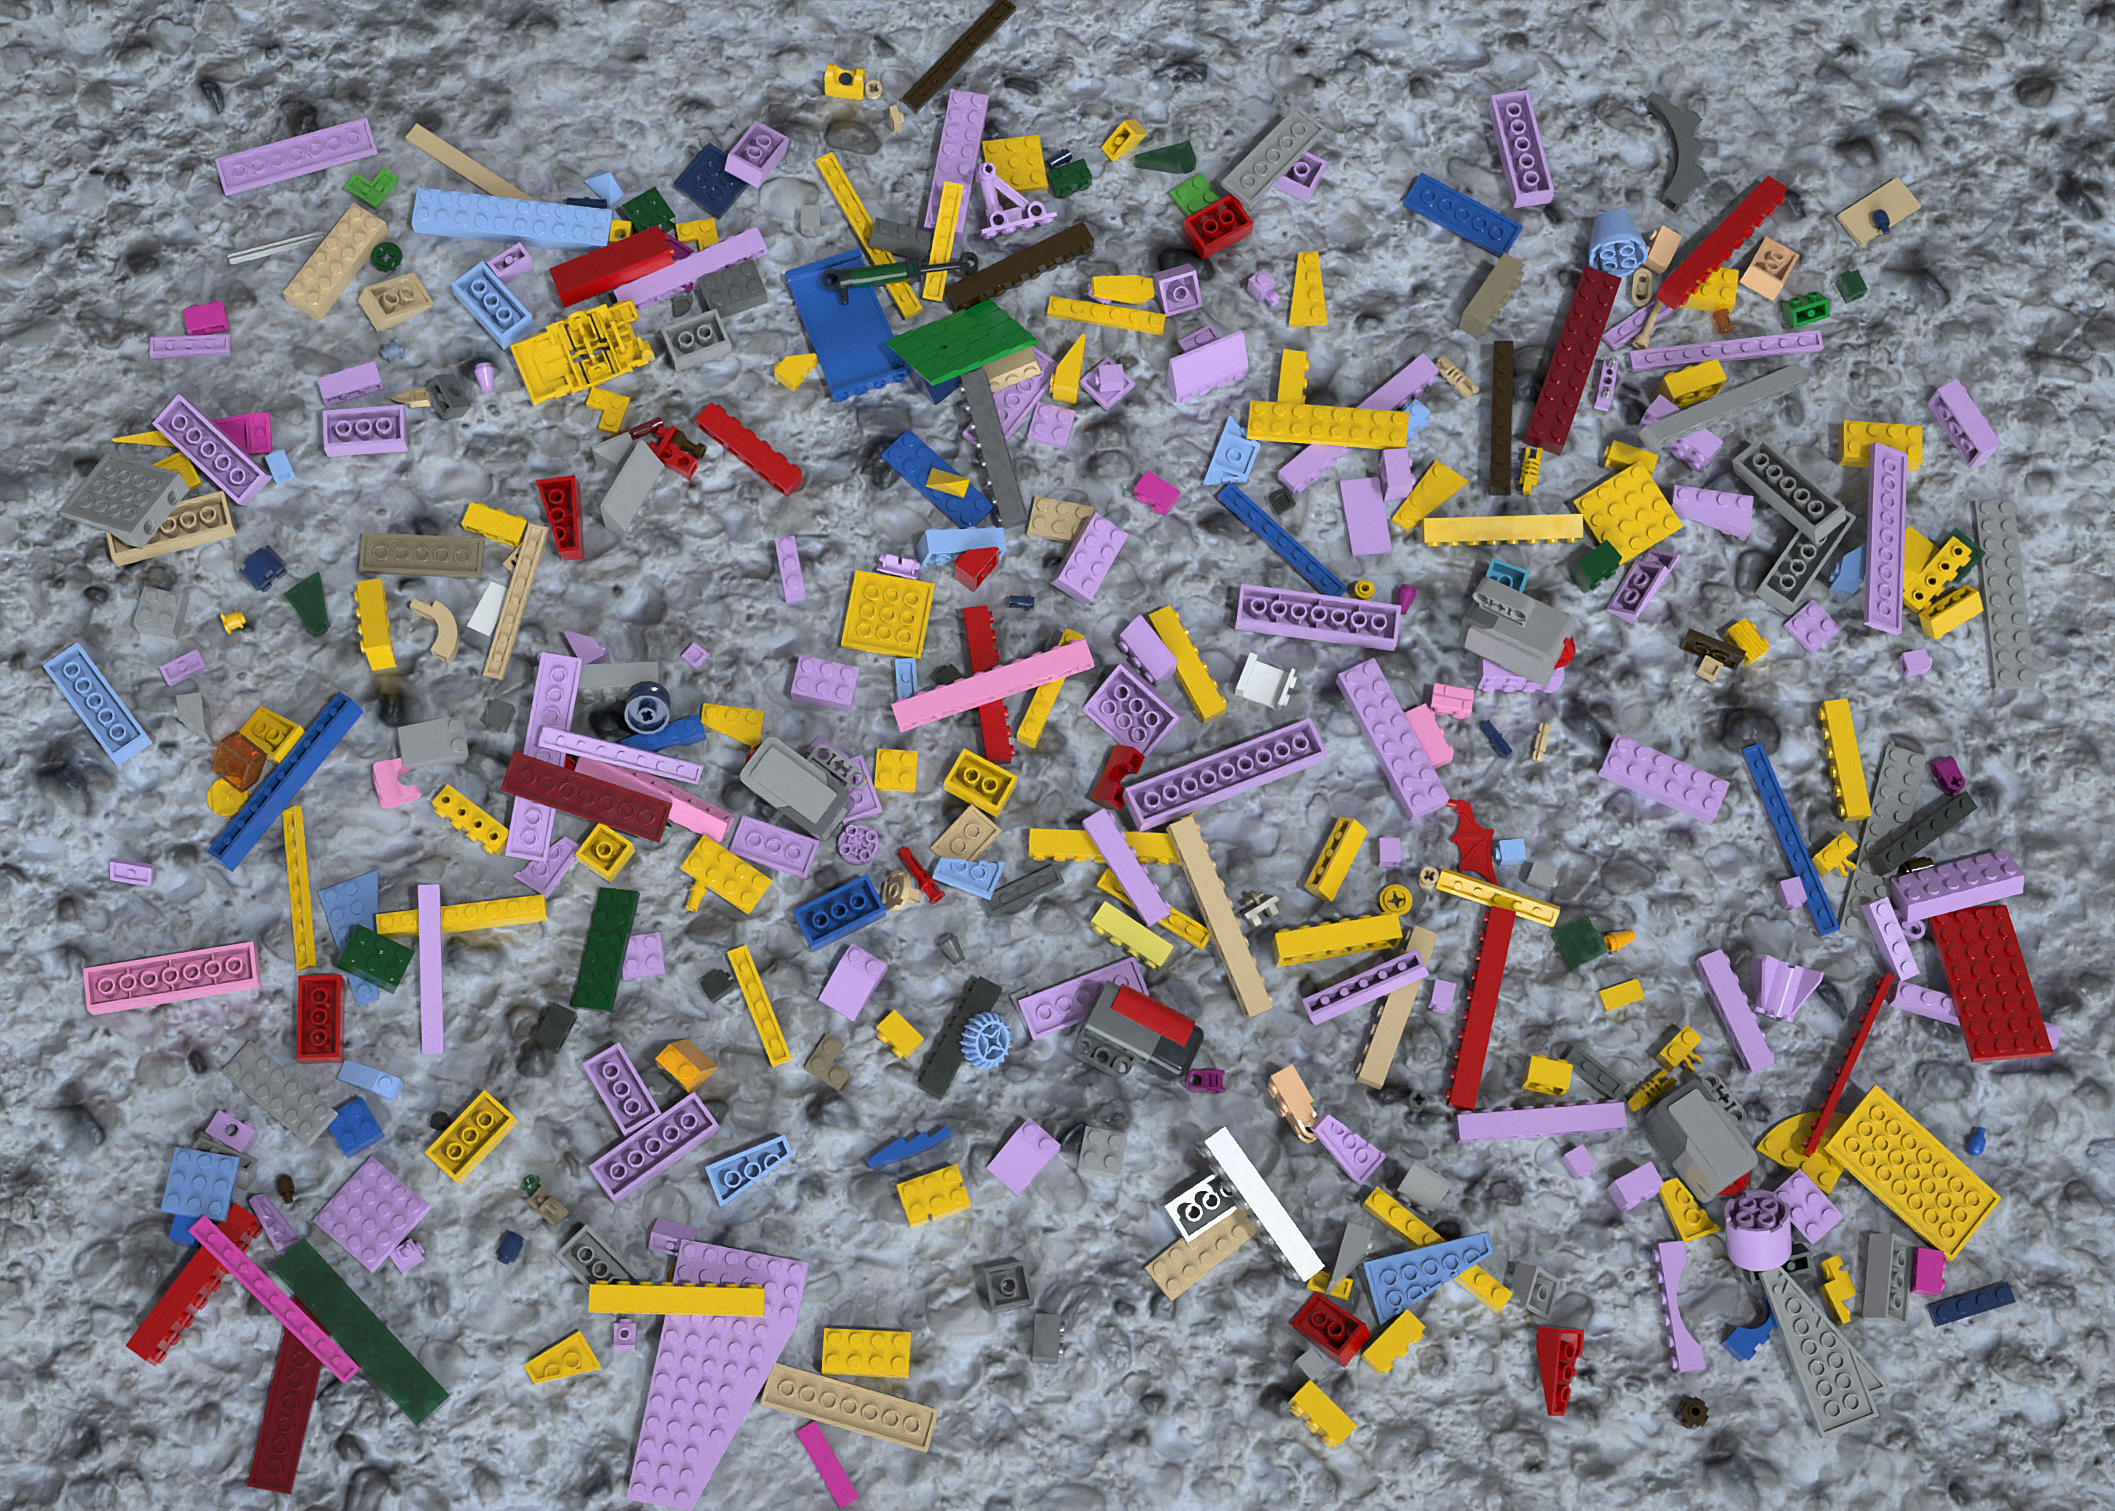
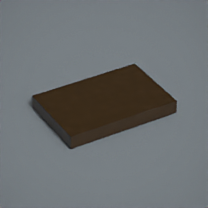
M1690 628L1679 646L1680 649L1701 658L1707 655L1723 663L1724 667L1731 670H1736L1746 654V651Z

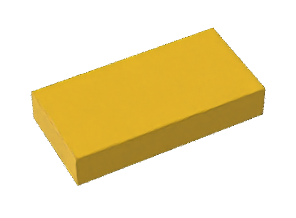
M1638 978L1598 992L1605 1012L1645 999Z
M1319 1270L1308 1279L1306 1289L1327 1295L1325 1291L1330 1273ZM1345 1278L1328 1296L1348 1301L1353 1279Z

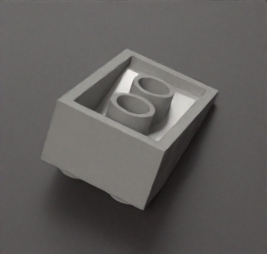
M463 717L439 718L397 728L403 768L464 764L469 755Z
M1415 1161L1395 1194L1398 1196V1200L1408 1205L1410 1203L1414 1205L1416 1211L1420 1214L1431 1216L1453 1183Z
M1350 1222L1347 1223L1339 1241L1325 1294L1329 1295L1361 1262L1363 1256H1368L1374 1238L1371 1237V1229Z

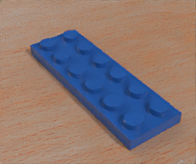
M1422 172L1402 205L1499 257H1502L1504 253L1508 254L1523 228V225Z
M909 429L881 455L883 461L960 529L976 527L995 509L994 504L970 483L964 498L926 487L932 468L958 476L961 475Z

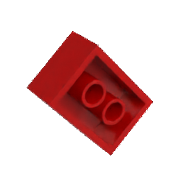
M1230 194L1185 218L1182 231L1201 259L1204 260L1252 234L1254 223L1238 199Z

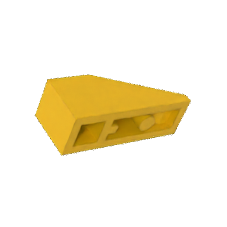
M1138 275L1093 276L1091 278L1092 294L1095 297L1140 306L1154 297L1153 278Z

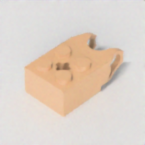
M1292 1064L1270 1076L1266 1091L1271 1099L1276 1100L1280 1116L1287 1119L1297 1137L1302 1142L1310 1144L1317 1140L1318 1137L1315 1133H1308L1305 1127L1311 1128L1318 1120V1117L1311 1106L1314 1100Z

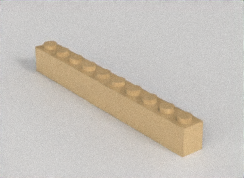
M1193 816L1170 824L1166 830L1245 1019H1250L1273 1008V999L1269 992L1266 993L1263 986L1265 985L1264 978L1261 973L1258 974L1254 955H1250L1248 940L1240 931L1241 924L1239 918L1234 916L1231 908H1233L1231 899L1226 897L1223 889H1225L1223 880L1218 878L1216 874V863L1208 855V844L1201 838L1199 823L1194 821Z

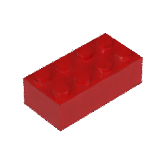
M341 974L298 976L297 1060L301 1064L344 1063L345 979Z

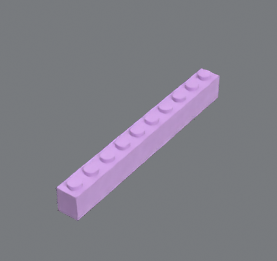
M1423 353L1356 408L1388 411L1402 410L1412 397L1417 398L1424 391L1423 388L1427 385L1432 386L1437 381L1439 369ZM1311 444L1280 469L1276 479L1287 488L1291 495H1294L1297 491L1300 493L1308 486V482L1317 480L1325 468L1330 469L1337 462L1336 459L1340 456L1345 457L1351 451V447Z

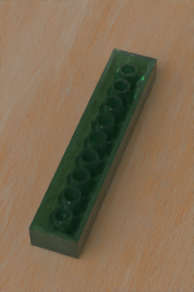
M305 1238L301 1239L270 1267L272 1273L417 1430L450 1400V1395Z

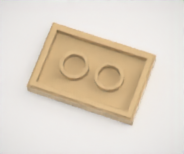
M971 804L930 847V850L939 858L965 859L969 862H975L1002 833V829Z

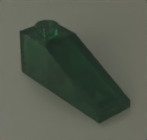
M1190 140L1134 156L1135 168L1172 174H1187L1196 169L1197 160Z

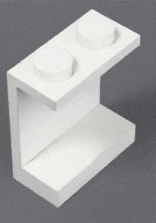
M1250 653L1236 687L1235 695L1280 711L1282 705L1287 706L1290 695L1287 694L1289 687L1294 688L1297 677L1294 676L1296 669L1292 668L1290 673L1256 661L1258 655Z

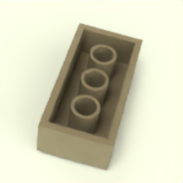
M1504 253L1465 309L1458 328L1477 340L1482 334L1486 335L1492 321H1495L1501 313L1502 306H1506L1509 302L1511 293L1518 289L1521 283L1520 280L1524 275L1522 270L1525 264Z

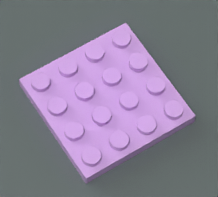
M371 1156L312 1221L373 1273L432 1207Z

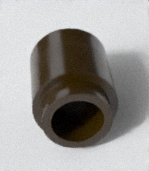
M1925 856L1907 860L1904 862V866H1902V873L1906 875L1933 868V860Z

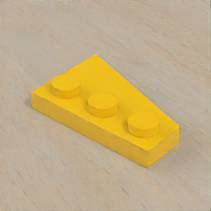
M703 703L701 723L702 726L722 735H727L741 744L744 743L753 747L760 744L765 712L764 710Z
M1677 1177L1664 1182L1659 1188L1661 1190L1659 1195L1680 1241H1684V1244L1721 1230L1717 1224H1714L1709 1219L1708 1213L1697 1205L1693 1200V1196Z

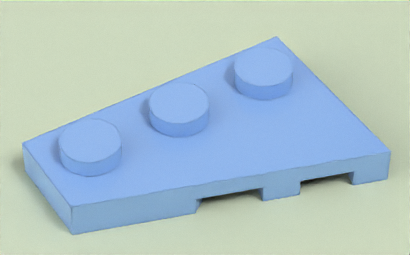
M940 858L934 871L933 879L991 900L1006 862L987 863V861L981 860L979 862H969L965 859Z

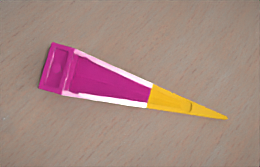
M269 412L248 413L212 420L248 454L272 452L271 414ZM159 430L112 439L113 442L177 447Z

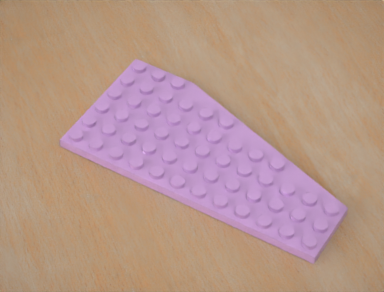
M685 1239L681 1240L672 1282L674 1286L682 1287L683 1283H696V1287H704L705 1283L717 1284L718 1288H726V1284H739V1288H748L750 1284L761 1285V1289L766 1290L765 1317L665 1315L626 1499L685 1511L693 1510L741 1426L742 1421L774 1368L784 1347L796 1329L809 1263Z

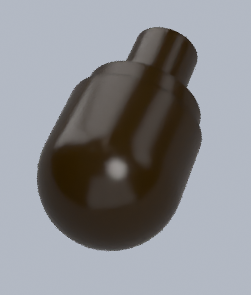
M282 1174L276 1179L277 1191L280 1196L284 1197L285 1204H290L293 1202L292 1194L295 1192L294 1182L290 1175Z

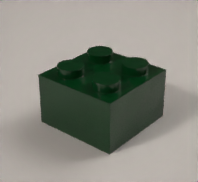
M656 187L647 190L622 205L623 216L627 221L632 222V227L636 234L659 225L661 232L666 231V233L676 228V216Z
M1606 539L1576 562L1570 578L1584 594L1589 590L1593 592L1601 586V581L1604 579L1609 580L1616 574L1615 571L1620 567L1619 563L1622 556Z

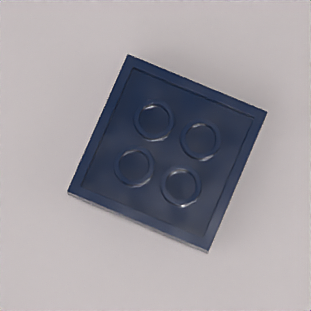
M709 142L674 182L673 186L709 213L721 219L750 184L725 171L728 155Z

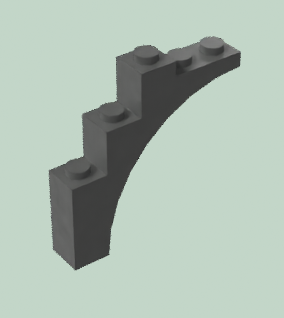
M1652 91L1647 97L1644 106L1654 113L1664 125L1671 139L1675 156L1673 180L1664 193L1661 203L1674 213H1677L1701 185L1707 174L1702 167L1694 164L1702 154L1705 146L1699 139L1692 137L1699 129L1703 119L1698 113L1688 108L1682 113L1678 107L1671 105L1663 96Z

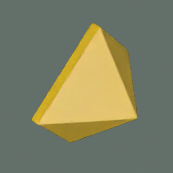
M932 468L926 487L964 498L970 479Z

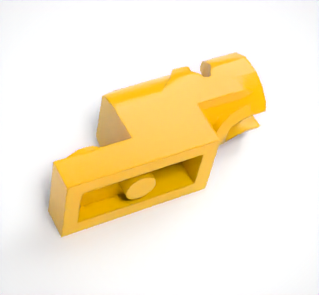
M1836 1255L1819 1263L1825 1280L1829 1282L1819 1287L1839 1327L1851 1321L1849 1318L1851 1316L1850 1311L1846 1305H1843L1842 1301L1856 1295V1290L1848 1271L1839 1270L1840 1266L1844 1263L1840 1256Z

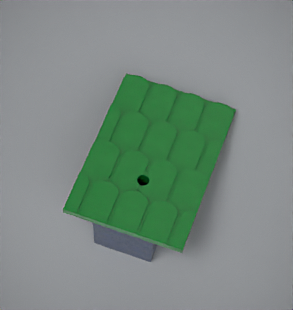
M992 300L983 301L967 310L962 309L939 321H932L914 331L911 329L886 341L888 347L900 357L913 386L935 406L960 387L959 382H962L960 375L979 370L986 364L1038 344L1037 339L1029 331L1025 330Z

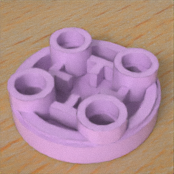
M862 824L847 826L838 840V850L841 857L847 863L856 866L870 863L879 852L877 833L870 827Z

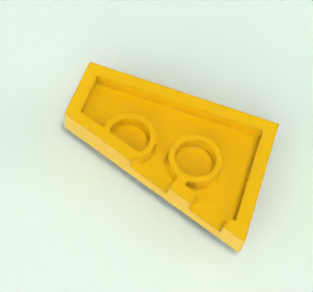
M578 1331L523 1365L535 1385L603 1369L581 1331Z

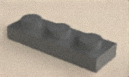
M1577 1045L1564 1059L1568 1061V1064L1573 1065L1572 1070L1610 1100H1614L1626 1085L1624 1081Z

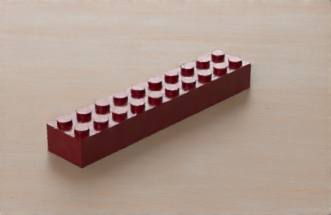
M1586 265L1584 266L1522 443L1535 448H1542L1544 451L1560 456L1622 278Z

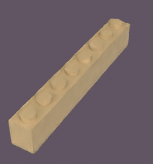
M1415 925L1412 931L1408 930L1405 942L1408 943L1406 949H1401L1399 956L1418 949L1427 967L1439 934ZM1422 979L1384 995L1383 998L1387 1000L1385 1006L1380 1005L1377 1017L1380 1018L1377 1025L1373 1024L1370 1036L1373 1037L1370 1044L1366 1043L1362 1053L1366 1057L1363 1063L1359 1062L1355 1074L1359 1075L1357 1078L1358 1082L1379 1090L1382 1088Z

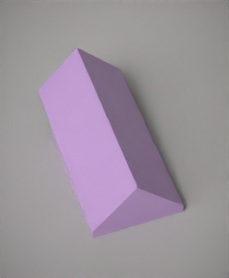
M1649 548L1642 561L1635 560L1606 609L1633 625L1681 556L1676 553Z

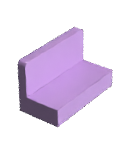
M657 1218L651 1231L648 1249L678 1257L681 1240L695 1241L699 1229Z

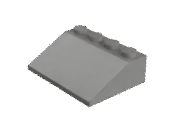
M641 439L600 505L605 528L626 539L630 533L632 534L635 531L637 520L639 517L644 516L647 510V503L649 500L652 501L657 493L656 488L659 484H663L667 476L664 464Z

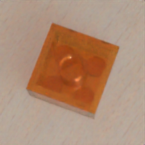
M236 730L220 740L211 770L240 793H243L258 783L268 754Z

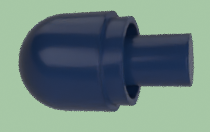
M1882 209L1875 210L1872 214L1875 227L1881 230L1883 235L1889 234L1891 232L1888 227L1890 219L1886 211Z

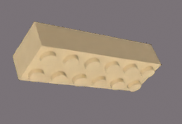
M353 203L284 290L283 294L287 303L320 322L371 257L374 247L380 244L388 235L389 231L386 222Z
M224 490L179 502L143 549L128 545L105 529L111 556L117 567L237 536L229 500Z

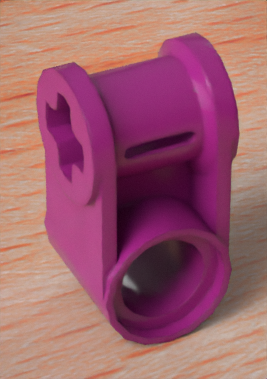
M1949 755L1930 764L1931 772L1937 779L1944 794L1950 797L1958 795L1965 786V778L1961 774L1955 759Z
M1221 1069L1192 1070L1185 1079V1088L1192 1093H1225V1088L1223 1087L1225 1071ZM1190 1078H1198L1200 1085L1195 1086L1191 1084Z

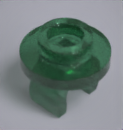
M530 1174L522 1180L523 1183L520 1187L522 1190H526L528 1196L531 1197L533 1195L531 1193L532 1188L537 1187L539 1189L541 1186L539 1183L541 1178L539 1175L534 1176Z

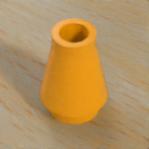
M1632 929L1609 932L1607 936L1603 937V943L1609 952H1617L1630 942L1635 941L1636 936Z

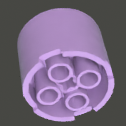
M1766 1190L1744 1191L1745 1195L1735 1199L1731 1198L1724 1208L1726 1246L1729 1259L1737 1266L1751 1271H1767L1783 1265L1792 1253L1789 1204L1778 1198L1776 1193Z

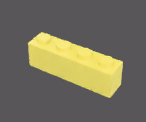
M1106 901L1091 920L1090 926L1093 927L1092 930L1100 936L1105 935L1110 939V943L1116 947H1123L1127 950L1126 952L1129 956H1134L1135 959L1138 957L1151 970L1156 969L1160 971L1173 952V945Z

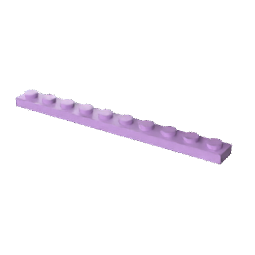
M1820 330L1635 350L1629 351L1628 357L1631 371L1638 372L1699 365L1707 359H1710V361L1718 359L1719 362L1817 352L1822 351L1824 346Z

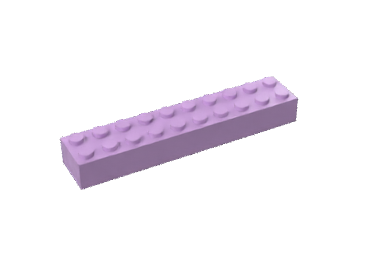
M1311 718L1127 787L1122 797L1138 832H1142L1324 761L1327 751Z

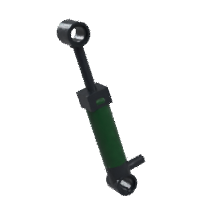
M965 252L960 256L959 261L920 266L919 258H911L899 263L842 270L827 269L822 275L824 288L828 292L835 293L840 290L841 304L847 305L849 303L847 289L906 281H908V284L922 282V273L960 269L964 275L970 276L978 271L979 260L975 253ZM971 260L974 262V265L966 267L964 262ZM831 277L838 279L835 284H829L827 280Z

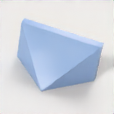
M598 169L584 180V183L600 199H607V206L609 208L625 196L610 172Z

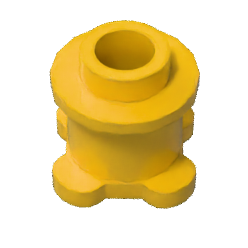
M1369 580L1357 582L1352 599L1371 601L1370 598L1375 593L1373 583Z
M234 609L235 612L226 615L223 612L220 613L228 634H232L231 630L244 628L243 624L246 623L242 611L238 612L237 609Z

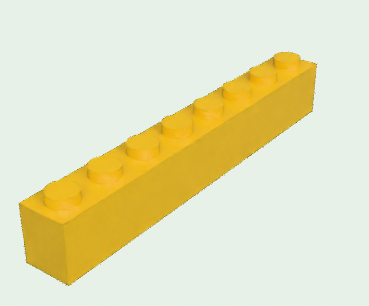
M1583 514L1421 519L1422 543H1427V547H1437L1439 543L1447 542V546H1459V542H1467V546L1479 545V541H1486L1487 545H1499L1498 541H1506V544H1518V540H1526V544H1538V540H1546V543H1558V539H1565L1566 543H1576L1578 539L1583 538Z
M1030 828L1028 858H1033L1035 861H1044L1045 858L1057 862L1074 859L1075 862L1095 860L1096 863H1106L1086 830ZM1124 832L1127 838L1124 841L1128 847L1132 846L1138 855L1136 860L1139 864L1143 863L1145 865L1148 862H1156L1157 865L1177 863L1178 866H1181L1168 833Z
M544 894L441 906V934L548 921L547 900ZM419 909L376 914L377 933L391 940L419 936Z
M1378 1186L1362 1205L1364 1210L1414 1249L1446 1241ZM1477 1264L1453 1279L1496 1314L1501 1311L1513 1295L1510 1290Z
M596 1281L595 1284H590L588 1311L590 1313L765 1317L766 1290L761 1289V1285L750 1284L748 1288H739V1284H726V1288H718L717 1284L705 1283L704 1287H696V1283H683L682 1287L674 1286V1283L661 1282V1286H652V1282H639L638 1286L630 1285L628 1281H617V1285H609V1281Z

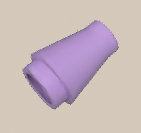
M491 363L477 364L474 373L482 393L493 392L494 368L491 367Z

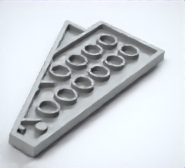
M1781 1266L1758 1273L1819 1438L1878 1417L1879 1414L1872 1395L1889 1389L1887 1383Z

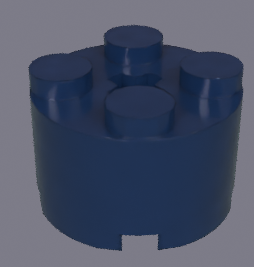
M265 545L267 548L265 550L262 548L256 550L244 562L246 565L244 570L239 569V573L256 591L261 590L263 593L271 588V582L275 578L280 579L287 573L285 569L287 563L269 545Z

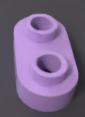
M1893 910L1906 939L1916 941L1925 934L1923 922L1917 920L1907 923L1900 911ZM1910 928H1914L1916 934L1911 933Z

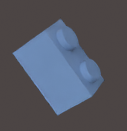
M1867 543L1843 556L1839 563L1836 562L1834 570L1831 569L1828 581H1831L1830 589L1854 594L1864 580Z

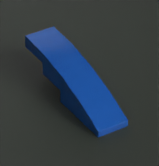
M946 1126L930 1138L925 1131L908 1143H906L903 1137H900L868 1159L867 1165L871 1168L912 1158L951 1138L952 1133Z

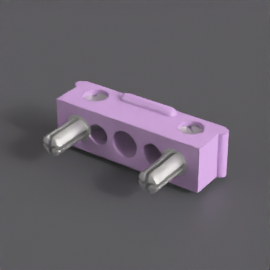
M1605 356L1602 361L1600 375L1597 377L1593 409L1607 412L1609 410L1619 359L1615 357Z

